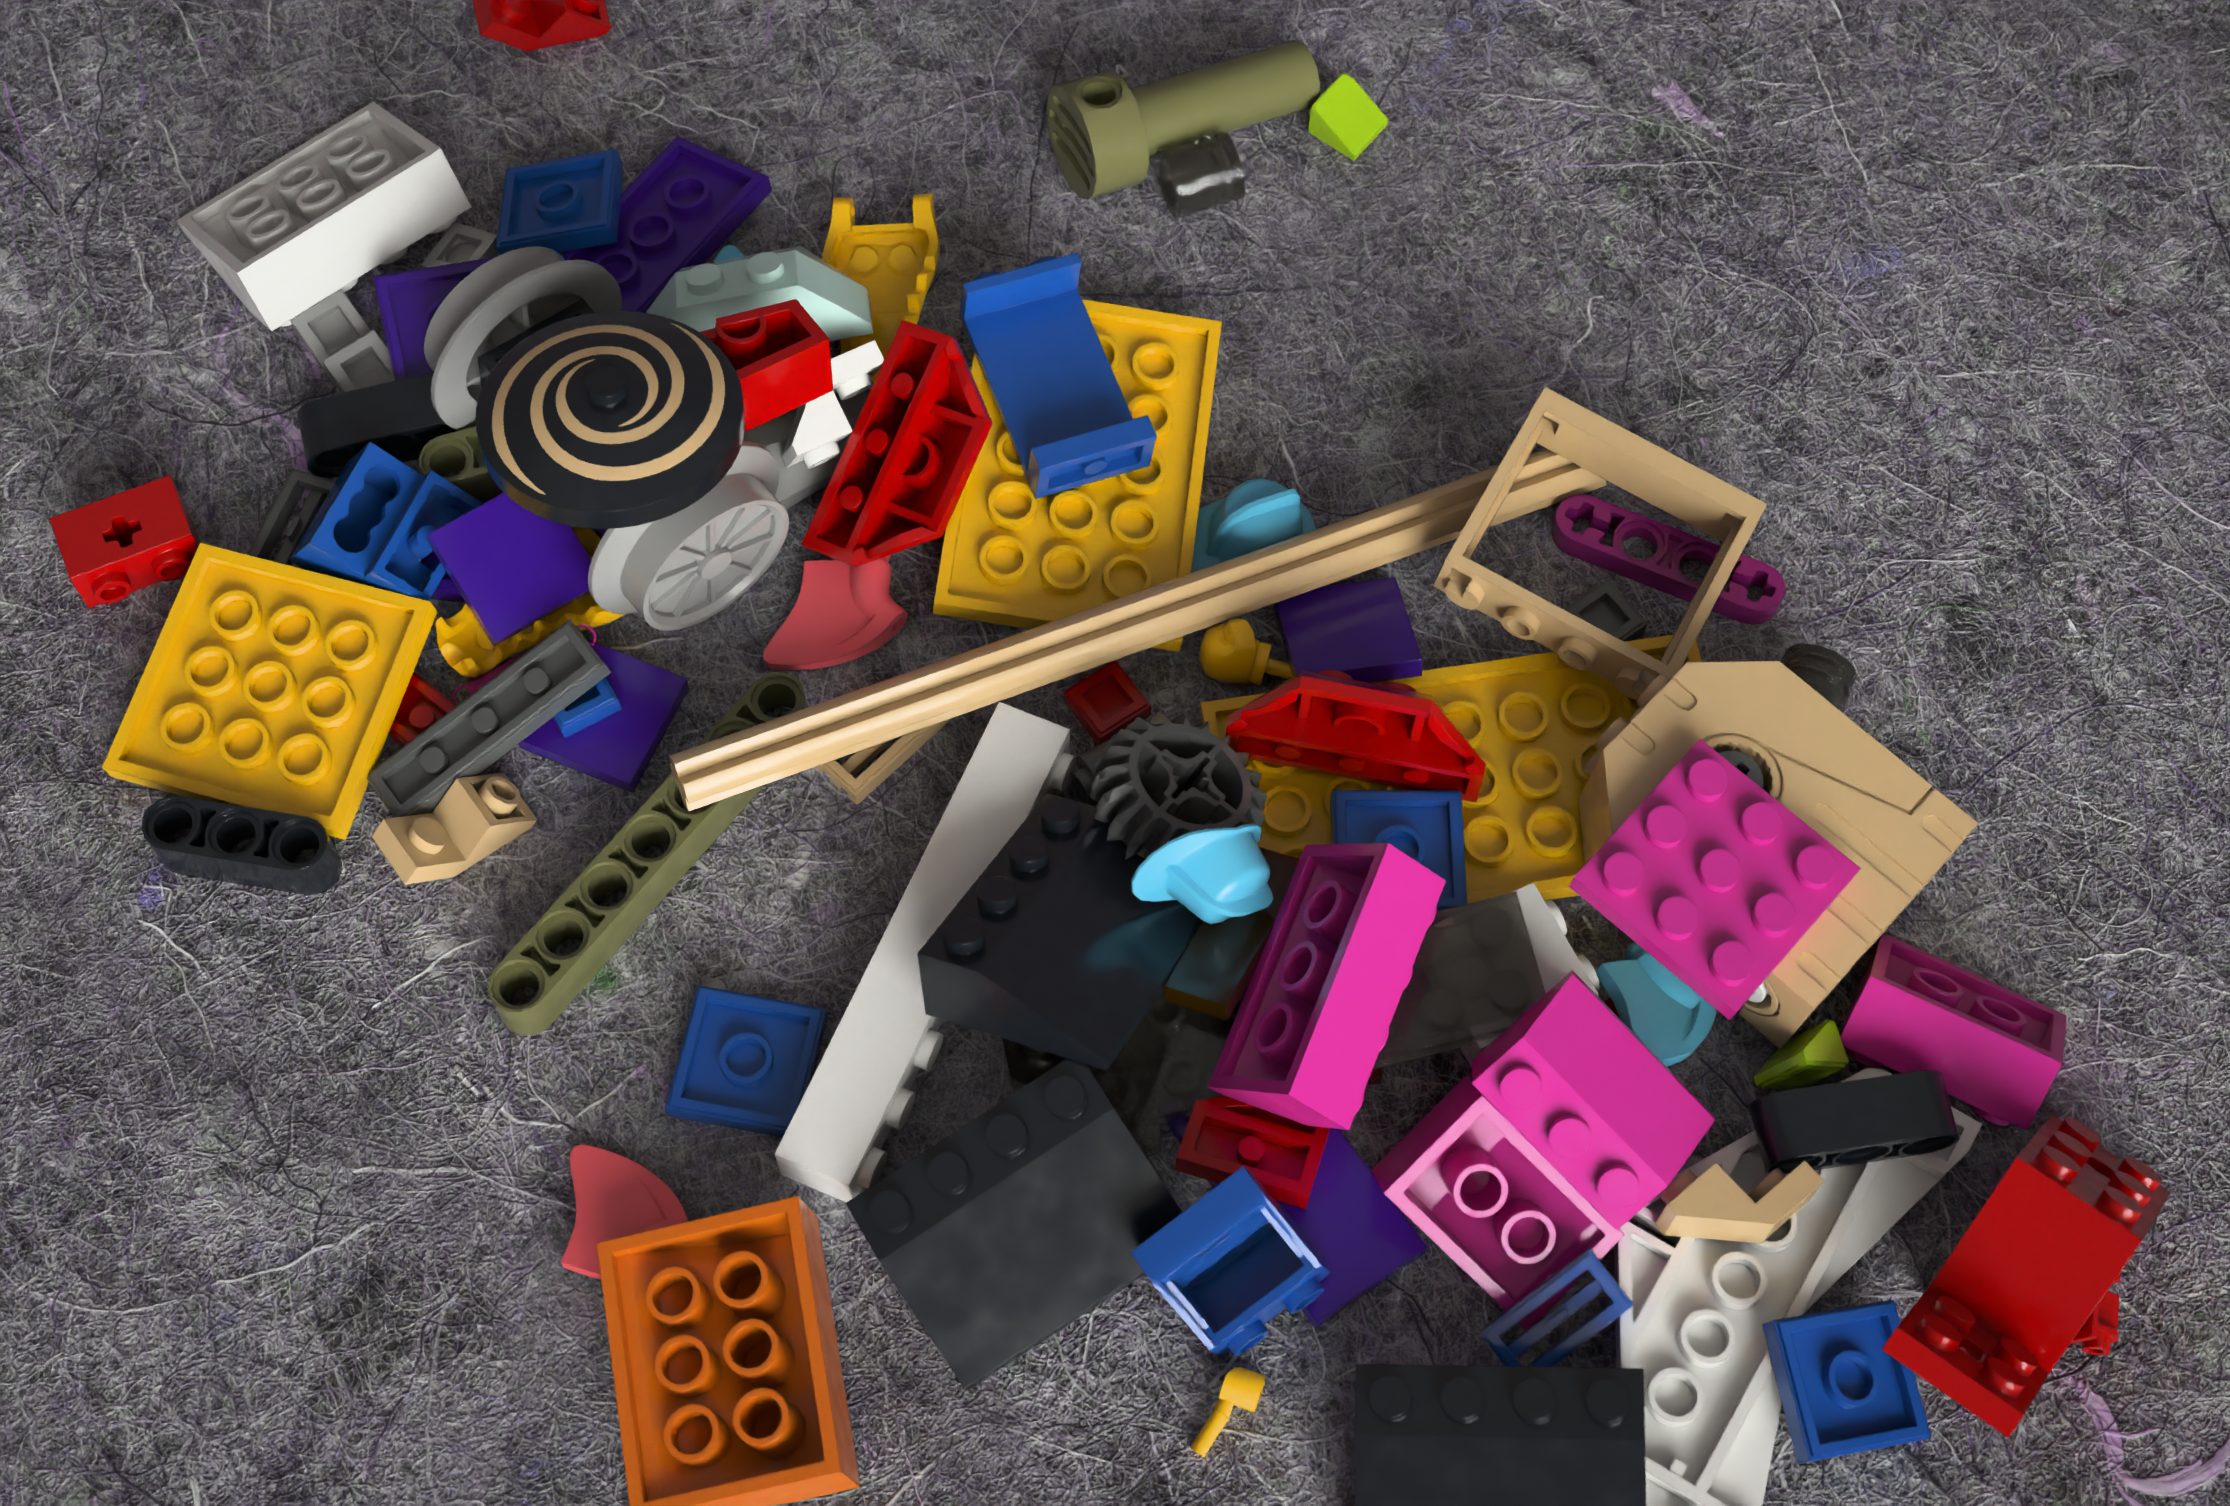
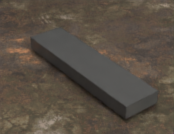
M569 619L369 772L367 780L394 818L429 813L437 807L456 778L479 775L557 713L608 676L611 671L578 627Z

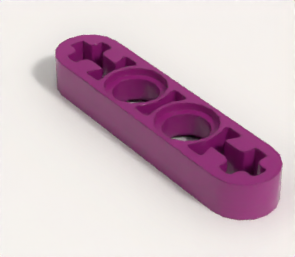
M1583 494L1570 496L1561 502L1556 510L1551 530L1553 542L1564 553L1690 603L1701 582L1698 583L1687 579L1681 573L1680 563L1685 560L1696 559L1703 561L1710 567L1720 548V545L1596 497ZM1578 518H1584L1589 521V526L1584 530L1583 534L1572 530L1573 524L1577 522ZM1608 527L1615 529L1610 547L1602 544ZM1629 537H1641L1651 543L1655 554L1648 559H1634L1625 553L1621 543ZM1741 554L1731 572L1732 578L1726 592L1721 591L1711 611L1741 623L1750 625L1763 624L1773 618L1782 602L1785 592L1783 577L1770 565ZM1751 585H1756L1763 589L1758 602L1750 601L1746 598L1747 591Z

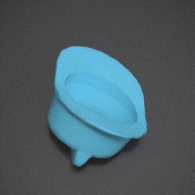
M1262 478L1247 480L1234 487L1227 497L1200 508L1191 573L1316 530L1312 515L1300 501V496L1296 489H1288L1276 481Z
M1251 823L1238 827L1203 829L1177 837L1151 853L1137 868L1131 880L1132 893L1143 901L1178 900L1197 917L1209 924L1219 923L1231 917L1246 916L1265 909L1272 903L1273 895L1267 884L1270 877V868L1257 844L1260 840L1262 829L1256 823Z

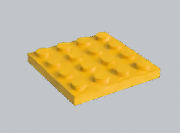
M200 543L102 769L110 777L183 797L306 816L317 820L325 828L329 836L346 840L368 786V774L375 768L437 615V610L430 601Z

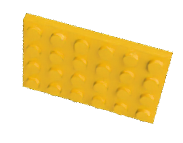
M1082 299L1133 419L1148 415L1157 437L1150 466L1037 499L1033 496L974 353L971 374L993 424L945 530L933 614L1033 629L1191 573L1222 321ZM1183 636L1151 648L1180 652Z

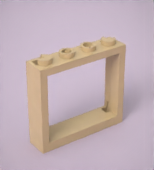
M1544 387L1445 559L1434 587L1445 592L1447 597L1456 605L1470 610L1477 609L1501 622L1505 630L1515 637L1524 640H1534L1558 653L1561 660L1569 666L1579 670H1590L1614 683L1615 687L1625 696L1638 700L1657 676L1663 674L1671 680L1681 669L1767 504ZM1536 443L1722 541L1716 556L1660 661L1471 560Z

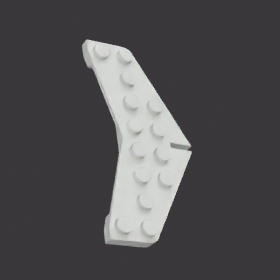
M1869 1068L1861 1070L1842 1082L1893 1074L1882 1069ZM1951 1107L1960 1138L1957 1143L1948 1148L1923 1155L1815 1170L1824 1180L1820 1188L1807 1204L1761 1244L1663 1235L1655 1226V1223L1667 1205L1660 1198L1667 1188L1631 1219L1675 1243V1248L1629 1221L1620 1228L1625 1236L1614 1245V1278L1633 1301L1634 1305L1615 1319L1616 1368L1644 1369L1646 1506L1763 1505L1782 1401L1762 1324L1772 1320L1803 1315L1967 1154L1982 1126L1980 1122ZM1753 1131L1676 1174L1669 1186L1686 1171L1691 1170L1699 1177L1716 1162L1749 1195L1769 1175L1765 1172L1756 1132Z

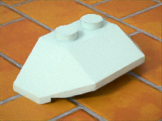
M801 246L682 268L673 275L646 312L670 318L700 332L715 328L716 318L797 299L828 336L829 341L873 333L870 299L867 288Z

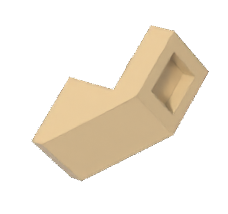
M504 773L456 778L432 813L383 819L371 837L403 883L407 885L457 876L531 829L538 819L522 799L518 788L509 781Z
M1804 1160L1787 1176L1779 1168H1776L1747 1195L1715 1162L1699 1177L1691 1170L1686 1171L1663 1192L1660 1198L1667 1205L1655 1226L1666 1236L1761 1244L1811 1200L1824 1180Z

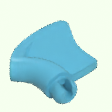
M1635 941L1628 946L1625 952V960L1603 963L1596 971L1599 981L1613 1000L1621 1021L1666 1067L1679 1063L1690 1056L1709 1034L1715 1019L1716 1009Z

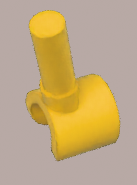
M1236 1367L1230 1370L1224 1378L1218 1401L1213 1407V1412L1189 1448L1200 1456L1205 1457L1229 1420L1233 1406L1255 1413L1265 1384V1376L1243 1367Z

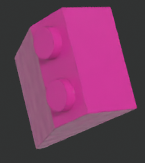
M1466 1075L1371 1172L1382 1192L1506 1311L1589 1246L1600 1260L1625 1234L1621 1229L1616 1231L1471 1083L1472 1080ZM1589 1270L1584 1271L1518 1323L1525 1330L1529 1329Z

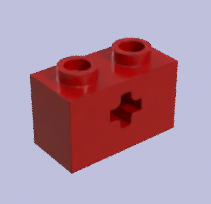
M170 475L49 518L69 578L88 608L102 603H115L126 598L131 592L161 581H174L186 576L200 544L187 505Z

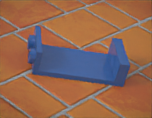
M1078 253L1059 258L1045 256L1033 261L1029 266L1003 273L997 271L986 272L975 277L970 282L963 283L960 319L1035 499L1150 466L1157 437L1148 415L1133 419L1077 290L1082 264Z

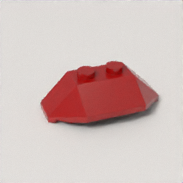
M902 320L803 539L802 546L843 563L858 567L943 536L993 424L958 341L952 336Z
M1304 670L1228 715L1225 737L1231 735L1229 747L1235 753H1249L1248 759L1407 790L1461 791L1462 800L1475 803L1486 767L1484 761L1432 694L1417 692L1413 687L1399 682H1388L1379 685L1358 681L1346 673L1335 670H1324L1319 673Z

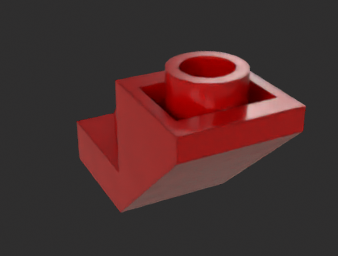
M472 0L480 35L526 52L603 36L611 29L605 0Z

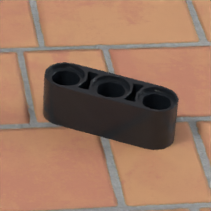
M434 372L317 398L301 406L297 413L308 470L313 475L319 477H339L347 462L369 442H372L401 462L419 459L422 448L430 440L458 431L448 426L433 407L431 383Z
M168 796L152 804L142 819L141 829L146 841L161 862L170 871L180 875L303 895H317L331 888L341 874V858L325 828L317 820L306 816L183 796ZM192 828L183 840L168 843L177 831ZM247 838H255L252 845L245 851L231 853L233 847L238 842ZM312 848L318 849L315 856L309 861L293 863L296 856L302 851Z
M1934 1070L1915 1071L1785 1090L1762 1096L1749 1105L1765 1172L1768 1174L1776 1168H1779L1785 1175L1789 1174L1804 1160L1814 1170L1923 1155L1948 1148L1957 1143L1960 1138L1942 1074Z

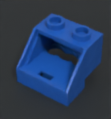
M369 442L347 462L289 560L305 570L429 601L446 570L438 557H436L430 568L420 563L433 550L426 540L428 534L483 503L431 470L423 476L372 442Z
M1244 1166L1131 1251V1254L1156 1289L1209 1351L1220 1356H1224L1231 1350L1235 1357L1252 1349L1269 1333L1264 1324L1285 1308H1287L1290 1314H1294L1311 1304L1324 1291L1320 1281L1332 1273L1285 1208L1269 1195L1258 1178Z

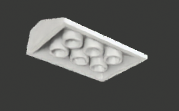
M371 102L176 221L250 313L269 330L273 331L278 327L290 326L291 319L341 289L343 292L350 290L358 282V277L379 264H389L398 260L407 252L408 246L424 236L448 229L456 221L457 216L471 208V205L442 149L375 102Z

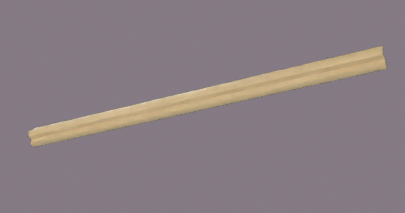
M1548 449L1530 454L1489 527L1562 502L1570 496L1584 494L1607 486L1606 480ZM1499 466L669 756L671 760L669 764L674 781L680 790L686 809L692 811L1455 540L1459 537Z

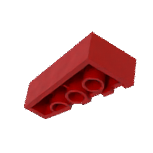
M797 299L716 318L715 328L700 331L701 334L709 338L723 351L737 372L744 399L745 432L833 391L829 338Z

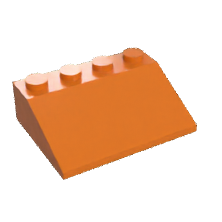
M799 1196L597 1243L629 1506H770L793 1503L860 1487L818 1217Z

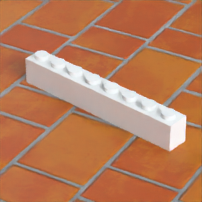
M998 703L775 1152V1158L781 1175L846 1203L859 1195L863 1187L868 1189L877 1183L887 1158V1152L881 1150L891 1127L900 1130L907 1121L915 1100V1092L910 1091V1088L920 1068L926 1071L931 1069L943 1042V1034L938 1032L943 1019L925 1014L917 953L1046 793L1052 795L1054 789L1061 792L1065 790L1076 764V756L1070 754V729L1007 704Z

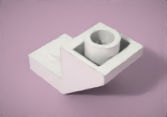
M875 340L831 359L833 391L798 407L781 456L786 468L804 460L807 468L811 469L841 454L838 445L850 435L852 429L834 393L837 392L841 400H846L873 386L874 383L871 377L876 374L884 362V358Z

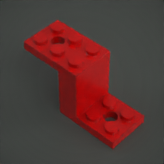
M2052 1114L2015 1158L1927 1290L1899 1323L1882 1348L1887 1354L2008 1438L2026 1414L2054 1366L2145 1238L2171 1193L2159 1185L2162 1182V1178L2148 1165L2128 1156L2122 1161L2099 1146L2102 1140L2091 1128L2070 1117H2066L2064 1121H2061Z

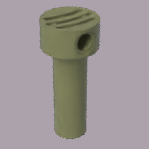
M1292 40L1129 88L1126 81L1116 71L1105 70L1052 87L1048 93L1046 107L1048 129L1059 167L1070 188L1079 198L1089 200L1141 184L1147 177L1149 156L1311 108L1320 97V79L1311 52L1300 40Z

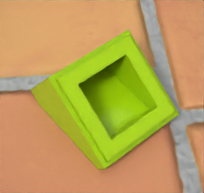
M1343 72L1312 105L1308 132L1355 161L1388 125V118L1351 76Z
M1826 1020L1787 1041L1754 1076L1756 1086L1768 1089L1805 1088L1844 1068L1845 1064L1849 1063L1836 1023L1833 1020Z

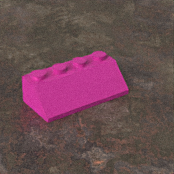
M1389 843L1305 845L1207 1087L1219 1094L1307 1126L1349 1130L1355 1114L1362 1106L1365 1095L1364 1090L1378 1054L1387 1042L1389 1026L1402 992L1411 980L1413 964L1425 933L1436 916L1437 902L1446 880Z

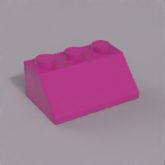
M1883 933L1875 944L1843 1019L1839 1035L1843 1046L1847 1048L1848 1053L1857 1061L1874 1068H1882L1885 1065L1900 1073L1924 1070L1939 1071L1942 1074L1947 1094L1972 1105L1973 1110L1983 1119L2000 1126H2007L2011 1123L2024 1130H2028L2063 1064L2067 1015Z
M1573 970L1472 1060L1471 1083L1616 1231L1669 1186L1715 1121V1116Z

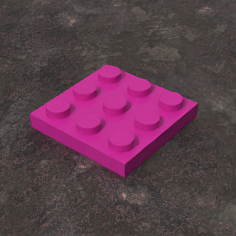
M1699 739L1574 876L1569 887L1728 1020H1731L1861 868L1703 740Z

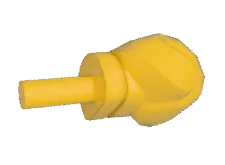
M1235 618L1228 620L1226 623L1215 624L1202 637L1199 662L1206 676L1217 681L1246 684L1250 682L1251 684L1261 686L1264 673L1288 680L1293 677L1289 663L1268 658L1272 645L1256 640L1253 629L1244 619Z

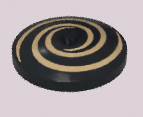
M606 311L584 314L553 323L526 337L510 349L491 370L484 382L477 402L475 422L485 466L498 487L510 499L533 514L553 522L581 528L613 529L638 526L668 517L692 505L711 491L724 478L739 454L745 432V408L741 383L732 363L715 343L699 331L678 321L655 314L632 311Z

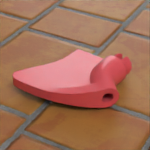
M891 555L858 567L838 560L804 561L800 594L792 611L763 652L765 664L774 670L794 671L826 668L865 656L891 640L903 628L908 618V613L891 597L892 567L889 564Z
M580 1144L574 1146L570 1151V1169L575 1193L576 1217L572 1235L561 1260L563 1268L601 1280L597 1243L688 1222L683 1206L673 1191L659 1177L642 1165L622 1155L590 1145Z

